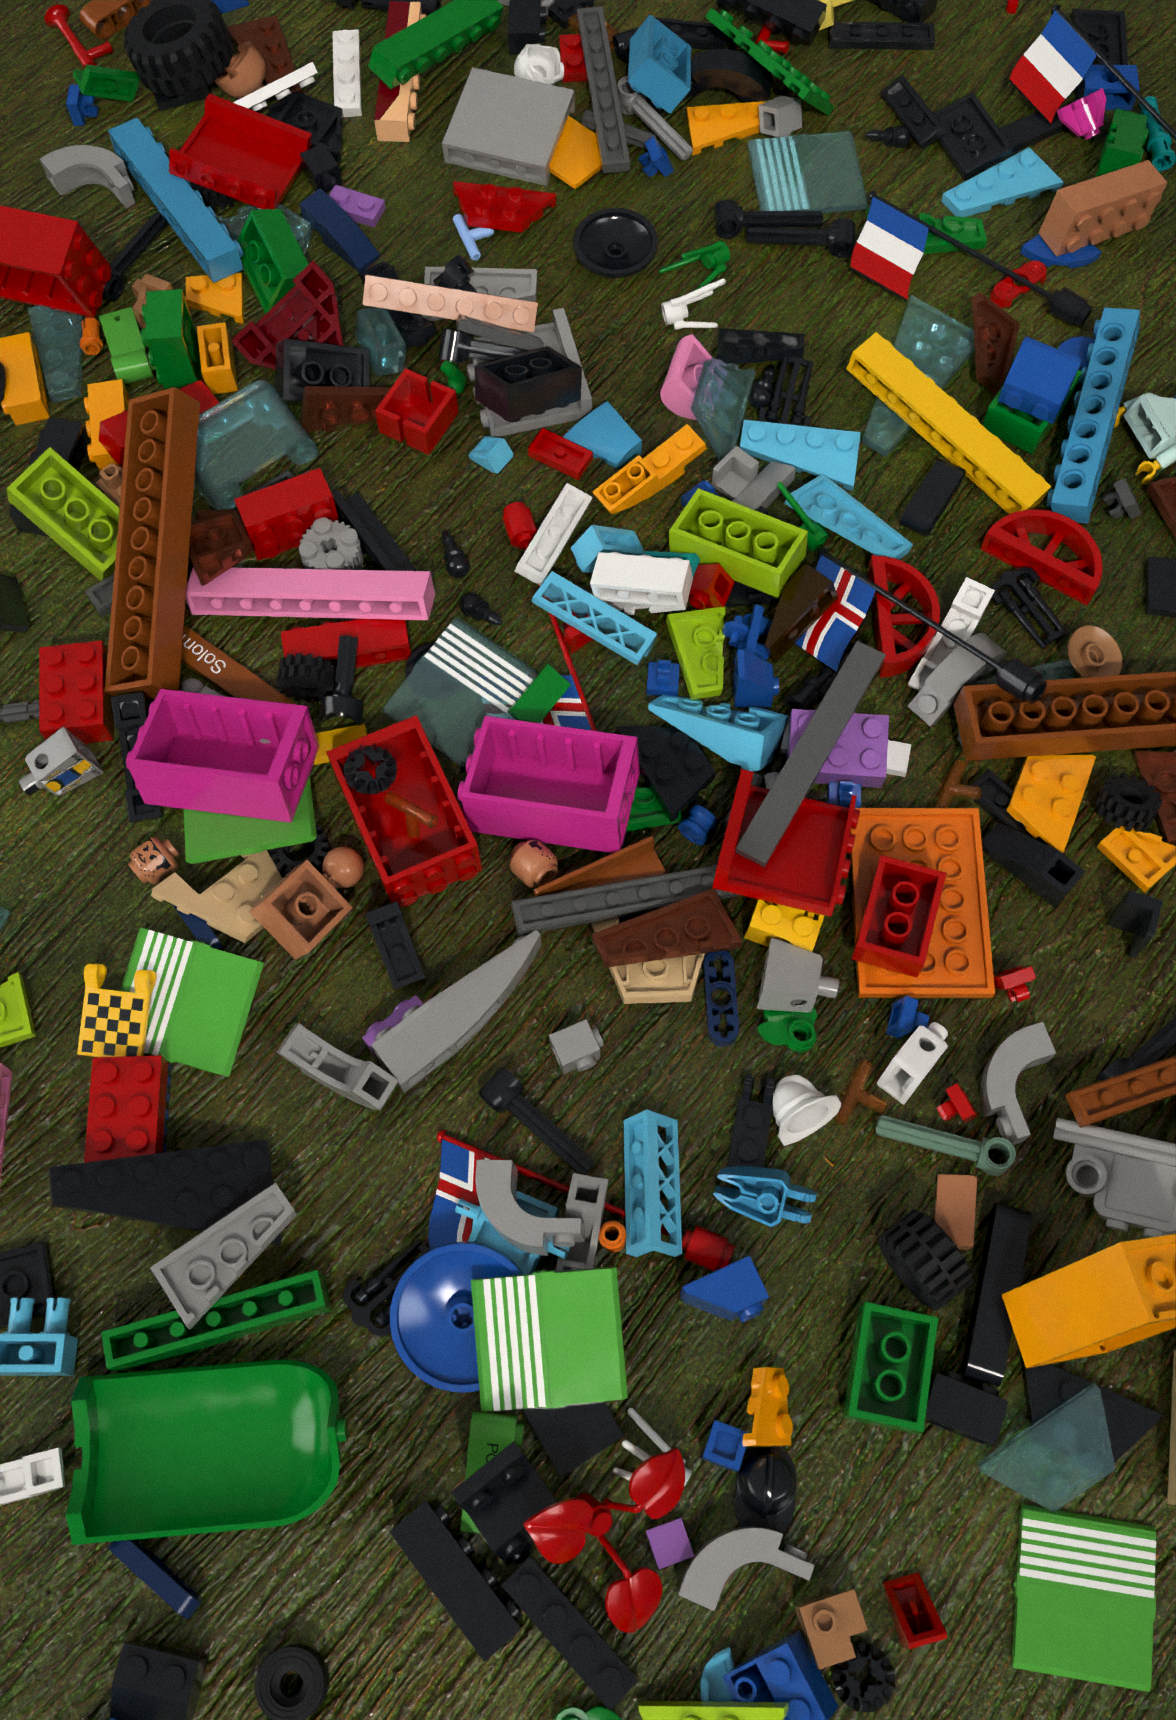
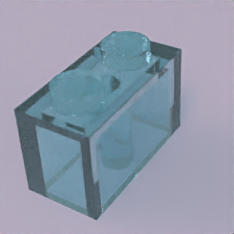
M372 307L358 310L356 338L361 348L370 349V365L376 376L402 372L404 369L406 344L387 309Z

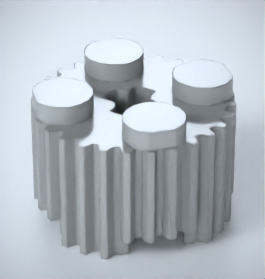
M323 517L316 519L313 525L310 526L311 530L307 529L306 534L302 535L303 539L300 540L299 553L304 569L364 570L360 540L356 530L350 528L349 524L345 526L344 522L339 523L338 520L332 522V520Z

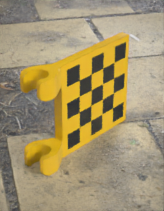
M87 964L84 968L85 995L77 1054L93 1057L144 1056L151 994L157 979L156 972L153 970H137L134 975L136 992L134 993L102 989L101 987L107 973L106 966L103 964Z

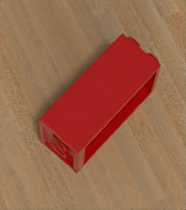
M0 205V298L95 318L97 309L102 304V294L105 285L111 277V266L78 221Z
M417 715L326 751L335 779L390 904L397 901L400 907L409 906L416 902L420 896L427 893H439L445 890L449 884L458 880H470L479 871H482L476 840ZM375 743L382 749L387 748L392 757L395 758L397 775L393 784L387 790L373 795L362 794L355 791L347 783L344 776V763L348 758L349 752H354L360 745L365 747L372 746ZM366 759L365 769L362 772L368 771L375 779V768L380 765H372Z

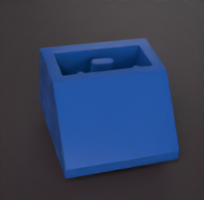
M800 1630L766 1647L722 1676L734 1702H788L789 1710L784 1720H829L839 1707L821 1671L817 1669L813 1656Z

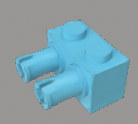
M10 1298L8 1330L0 1334V1376H74L78 1338L70 1336V1333L66 1332L71 1299L57 1298L55 1300V1298H47L44 1331H41L40 1334H34L30 1332L35 1299L21 1298L19 1300V1298Z

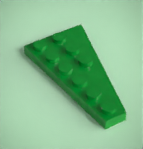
M713 8L709 10L705 16L706 19L728 37L734 39L737 45L746 50L756 61L782 80L787 87L796 92L804 101L828 116L831 114L835 106L828 101L831 96L826 91L814 84L811 79L794 68L790 62L781 55H778L761 39L758 44L751 38L754 33L742 24L737 28L732 24L735 18L724 9L720 13Z

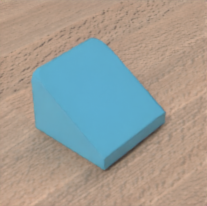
M484 436L468 456L482 467L498 474L511 460L513 452L505 439Z

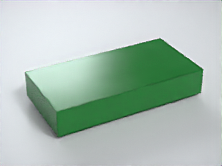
M546 664L508 709L507 713L515 720L540 723L571 684L549 664Z

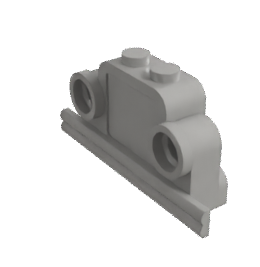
M1057 1118L1053 1139L1075 1144L1072 1160L1066 1170L1068 1183L1080 1195L1094 1197V1207L1099 1216L1106 1220V1227L1124 1232L1128 1231V1227L1143 1230L1142 1235L1148 1238L1176 1234V1144L1093 1125L1080 1128L1075 1121Z

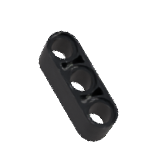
M939 457L908 504L900 520V525L927 538L959 488L966 470Z

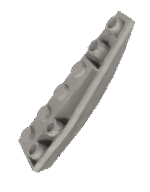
M537 930L529 935H521L512 946L497 954L488 962L428 1000L422 1006H413L403 1015V1020L393 1028L391 1026L386 1027L376 1035L375 1042L371 1046L383 1068L399 1080L397 1085L403 1093L407 1092L458 1052L505 1003L525 975L542 946L541 934Z

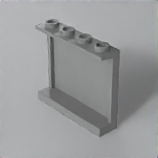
M472 67L442 142L445 163L547 186L550 179L549 165L569 112H575L574 90Z
M564 308L553 310V322L536 325L534 332L517 330L540 337L544 343L543 347L548 346L582 367ZM485 337L471 339L480 342H486L496 345L527 350L524 348L509 345ZM469 358L470 364H467V371L470 382L475 381V366L489 361ZM583 368L580 401L570 403L564 408L557 407L546 410L545 413L540 415H529L517 422L505 421L501 416L482 404L483 410H479L482 427H488L491 437H501L580 420L592 412V397Z

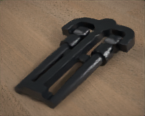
M794 356L789 358L783 357L773 398H771L768 407L770 410L767 411L766 408L761 407L759 421L789 424L787 419L791 402L795 401L797 403L794 407L793 413L795 415L792 417L791 425L809 427L811 417L805 416V418H802V416L805 415L806 411L805 402L813 368L812 361L808 362L804 358ZM787 364H793L788 393H785L782 390ZM800 366L807 367L800 394L795 395L794 389ZM780 399H785L786 401L784 405L781 420L777 421V411L780 410L782 402Z
M1022 567L1014 572H1003L1000 580L991 587V589L995 590L991 600L996 606L1005 603L1004 607L1007 611L1015 616L1041 649L1068 634L1050 607L1040 596V591L1036 586L1033 587L1031 585L1040 580V576L1033 569ZM1026 575L1025 577L1019 580L1018 584L1016 583L1017 578ZM1002 587L1010 588L1024 607L1019 609L1020 605L1015 599L1010 598L1011 594L1006 588L999 591L998 594L997 590ZM1037 606L1058 631L1055 632L1053 630V628L1049 625L1046 619L1038 611V609L1036 608ZM1027 612L1031 614L1048 636L1046 639L1042 640L1024 614Z
M419 1239L390 1262L379 1274L372 1276L366 1281L364 1288L361 1287L356 1279L347 1285L343 1293V1299L347 1307L352 1311V1320L355 1325L365 1326L377 1337H385L391 1333L390 1307L392 1300L386 1305L387 1309L385 1311H380L375 1316L376 1324L384 1328H377L370 1321L371 1313L394 1293L401 1277L408 1268L394 1281L389 1276L417 1249L422 1255L429 1251L426 1245ZM383 1282L387 1285L366 1307H358L351 1299L352 1292L356 1291L354 1293L355 1300L363 1304L369 1299V1295L372 1292L375 1294L382 1287Z

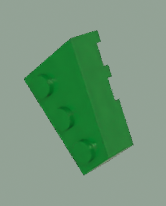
M1115 108L1095 177L1140 163L1144 152L1142 146H1144L1149 129L1146 128L1147 115Z

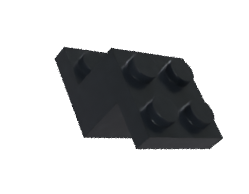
M514 1441L451 1491L459 1506L468 1513L492 1551L507 1565H510L513 1561L515 1564L522 1562L534 1550L532 1546L535 1543L525 1530L523 1523L539 1511L558 1502Z

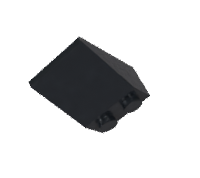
M283 339L276 344L275 403L301 406L304 386L369 387L370 349Z

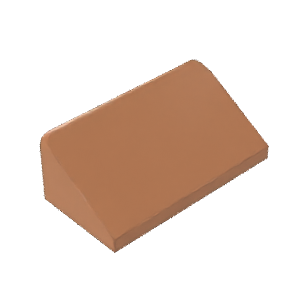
M938 1174L934 1221L946 1232L958 1249L969 1250L973 1247L977 1176Z

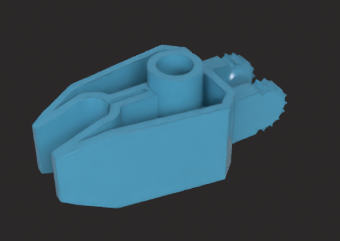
M734 1166L720 1169L717 1175L718 1179L739 1187V1189L716 1186L713 1195L729 1209L769 1227L780 1223L782 1218L806 1224L811 1222L812 1213L810 1211L787 1205L786 1199L789 1197L812 1203L816 1200L817 1192L803 1186L791 1184V1178L786 1170L751 1166Z

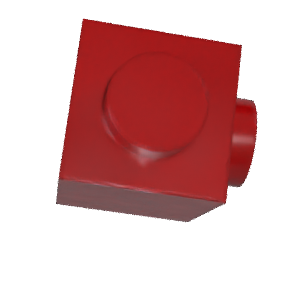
M720 564L698 565L688 600L690 605L697 609L725 607L735 581Z

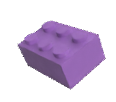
M792 709L789 719L787 760L816 710ZM854 713L814 783L829 784V782L840 783V781L854 782V784H861V787L881 788L886 779L889 715Z

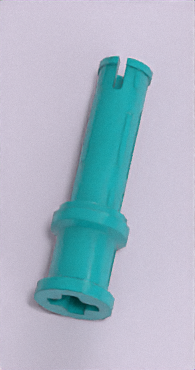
M1153 96L1145 97L1144 99L1160 114L1157 99ZM1140 103L1141 114L1148 116L1146 128L1149 129L1146 148L1152 155L1151 163L1158 172L1168 170L1176 162V154L1170 147L1172 144L1171 136L1165 132L1162 125Z

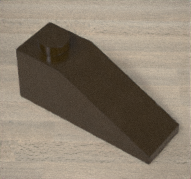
M807 564L799 571L793 573L785 584L765 642L768 655L775 664L838 599L833 581Z

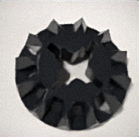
M375 743L372 746L365 747L360 745L354 752H349L348 758L344 763V776L347 783L355 791L362 794L373 795L387 790L393 784L397 775L395 758L392 757L387 748L382 749ZM366 759L372 765H380L375 768V779L368 771L362 772L365 769Z
M856 1643L852 1645L856 1658L833 1666V1685L839 1698L848 1707L858 1712H875L889 1702L892 1692L896 1688L895 1669L887 1655L879 1648L867 1643ZM868 1659L869 1674L879 1680L880 1683L867 1684L862 1692V1696H860V1682L854 1679L853 1676L848 1675V1672H862Z

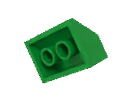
M281 209L251 210L237 240L243 252V256L240 257L243 270L265 314L296 285L292 280L309 265Z

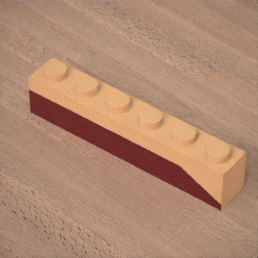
M389 2L385 39L426 17V14H422L421 2ZM420 73L411 77L406 84H399L393 89H390L379 79L374 118L378 141H410V132L415 130L416 125L413 110L418 109V95L415 93V90H420Z

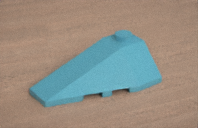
M663 694L648 705V710L728 762L740 765L742 769L749 771H760L772 761L789 720L788 715L762 708L749 707V712L731 710V704L728 703L707 707L703 706V702L699 699L691 700L690 698Z

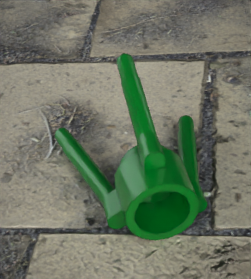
M718 241L712 245L683 253L681 255L682 260L662 267L658 272L663 274L702 260L703 265L707 269L712 268L714 271L695 289L697 290L710 284L720 273L726 271L725 264L730 261V251L723 241Z
M778 482L777 487L804 522L799 528L808 531V549L810 552L815 551L828 539L827 530L821 524L810 519L783 483Z

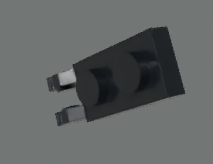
M745 1074L742 1096L737 1104L727 1167L751 1166L763 1168L773 1109L771 1100L775 1079L767 1077L763 1086V1101L759 1103L749 1101L754 1079L752 1074Z

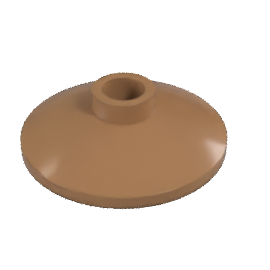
M1088 625L1077 629L1071 635L1068 642L1069 659L1075 671L1082 678L1120 674L1122 654L1117 642L1108 632L1102 628Z

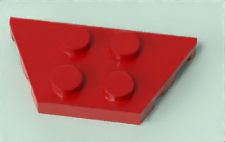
M453 181V194L458 197L461 212L464 213L467 225L472 227L522 233L530 227L532 222L537 221L543 216V209L547 206L552 208L556 206L557 193L524 190L519 187L507 188L493 184L483 185Z

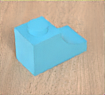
M591 525L571 547L578 567L582 572L593 573L598 552H619L624 555L635 556L644 555L645 553L635 531Z

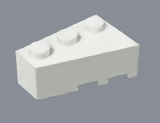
M598 552L590 585L595 597L619 611L624 610L623 613L625 615H634L635 609L649 608L651 613L686 610L693 576L689 560L676 557L667 559L649 555L635 556L624 555L619 552Z

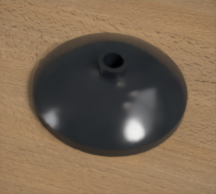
M623 208L603 209L589 215L580 223L574 236V250L580 263L589 271L608 278H623L641 272L653 261L658 248L657 233L651 222L643 215Z

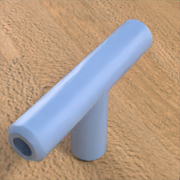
M457 214L453 217V222L471 260L476 261L481 257V253L475 241L492 236L494 230L480 227L469 230L463 216Z

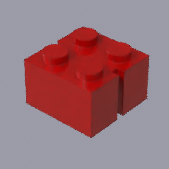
M405 368L375 410L379 432L401 443L406 439L408 446L430 455L459 413L456 391L432 381L430 388L433 403H431L428 378Z

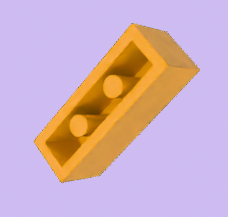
M30 332L0 338V362L5 369V390L1 406L5 415H10L16 426L48 419L50 415L39 352Z
M122 379L87 384L88 397H84V405L87 414L90 416V420L86 421V430L88 437L91 438V444L87 445V451L90 461L96 463L99 471L111 463L118 466L98 439L100 421L128 410L130 397Z

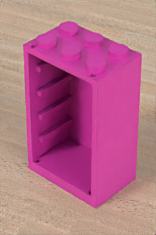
M160 689L155 701L150 704L149 714L144 725L139 728L138 739L133 749L127 754L126 766L130 770L136 789L139 791L144 804L292 823L316 759L319 744L308 706ZM260 739H267L271 743H261Z
M484 716L481 728H477L475 731L474 753L469 754L467 757L466 779L461 781L458 787V800L462 801V813L471 832L523 840H539L543 843L615 853L622 849L640 776L637 737Z

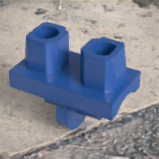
M755 604L751 614H746L743 617L737 615L734 617V621L727 622L723 626L722 632L725 637L730 639L729 645L737 646L734 665L737 650H745L764 661L768 659L769 655L765 645L757 642L758 637L767 639L773 620L763 616L764 607Z

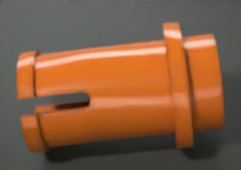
M88 317L85 318V321L82 320L81 322L82 338L79 345L85 354L97 355L103 348V342L100 339V322L95 318Z
M617 1221L605 1222L600 1227L599 1242L606 1250L609 1249L611 1253L621 1251L626 1240L624 1226ZM618 1233L619 1236L616 1240H607L610 1235Z

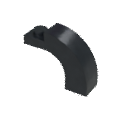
M729 49L703 51L693 55L691 90L681 101L711 87L731 90L739 96L743 103L764 101L771 96L773 77L764 66L745 53Z
M384 261L359 273L363 286L365 285L366 274L398 279L394 267ZM374 307L386 330L404 350L413 346L424 345L428 342V338L436 335L433 324L419 314Z

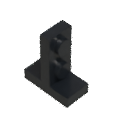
M397 901L365 913L394 990L424 979V972Z

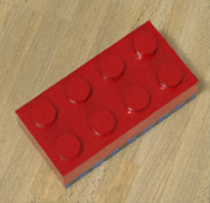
M162 1055L93 1057L84 1163L166 1152L172 1066Z

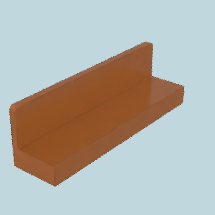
M650 836L534 889V897L667 874L654 850L655 840L653 836Z

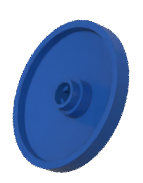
M469 1241L451 1242L437 1246L414 1261L401 1277L394 1291L390 1307L392 1339L399 1356L406 1366L421 1380L436 1388L460 1393L480 1391L471 1279L524 1274L518 1265L507 1255L491 1246Z

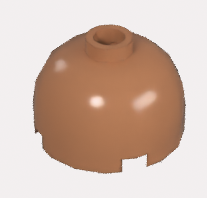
M246 41L237 47L240 53L231 57L228 67H224V73L220 77L217 76L214 80L222 91L234 98H243L265 86L262 82L266 76V65L262 55L250 41Z

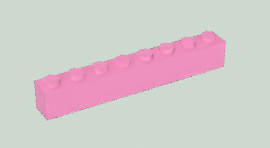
M193 567L186 585V601L192 615L429 620L435 598L430 571L231 567L208 584L201 586Z

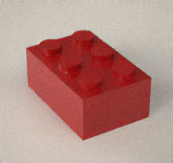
M320 468L234 499L258 561L265 558H273L279 553L292 548H299L300 540L303 539L302 535L306 534L307 529L311 530L310 526L313 525L316 519L324 517L332 520V522L338 520L340 523L333 495Z
M102 640L39 647V731L45 740L62 727H65L85 744L114 741L113 708L111 702L113 695L104 692L108 650Z
M880 855L874 870L851 959L917 978L925 964L947 873Z

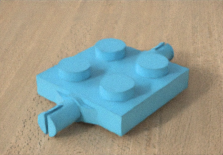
M516 1190L518 1206L526 1213L541 1218L558 1217L560 1213L559 1208ZM462 1198L458 1201L459 1205L470 1210L456 1206L455 1212L473 1219L469 1242L482 1243L501 1251L511 1258L524 1274H532L535 1271L538 1261L543 1255L525 1252L508 1243L492 1226L481 1205L477 1206ZM549 1241L548 1252L566 1259L568 1254L557 1249L556 1247L558 1246L553 1245V1241ZM558 1247L567 1252L570 1250V1247Z

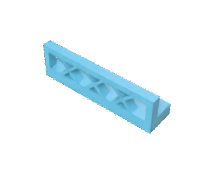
M551 571L532 597V603L636 665L640 663L644 656L647 657L653 648L657 633ZM543 596L546 597V598H548L549 600L553 601L554 603H552V602L548 601L547 599L543 598ZM571 611H573L580 619L573 616ZM625 645L628 646V647H630L631 649L635 650L637 653H635L634 651H632V650H630L629 648L625 647Z
M646 1109L624 1120L626 1254L638 1257L651 1251H657L676 1257L682 1254L678 1121ZM658 1126L666 1128L665 1143L658 1134ZM660 1156L667 1166L666 1176L659 1167ZM661 1190L668 1199L667 1210L660 1201ZM662 1224L669 1233V1243L661 1241Z

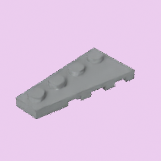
M425 266L424 284L435 285L433 280L444 272L445 267ZM472 268L475 273L470 278L469 283L477 292L536 301L537 269ZM422 315V317L428 320L429 322L446 319Z
M276 1183L150 1267L189 1330L297 1215Z

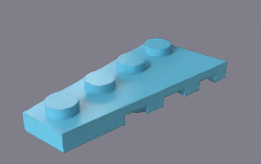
M1028 147L943 193L942 203L955 216L967 217L991 209V206L996 204L1006 206L1013 204L1015 199L1028 196L1031 199L1040 196V193L1046 190L1056 192L1062 188L1063 181Z
M743 420L740 449L753 457L768 462L774 461L791 465L799 473L803 471L815 476L824 474L833 482L843 485L844 489L853 492L861 432Z
M824 474L791 493L810 519L874 555L887 556L899 560L907 555L913 546L910 541ZM786 500L784 504L793 508Z

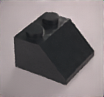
M137 1639L124 1642L111 1686L110 1719L115 1717L117 1720H193L209 1657Z

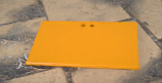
M569 115L549 165L550 173L576 189L602 169L596 133Z

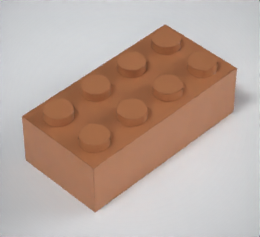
M1147 160L1058 189L1038 234L1057 257L1066 253H1073L1089 244L1096 245L1101 241L1113 237L1117 238L1124 233L1140 230L1149 223L1151 214L1162 198L1161 195L1167 185V181L1152 163Z

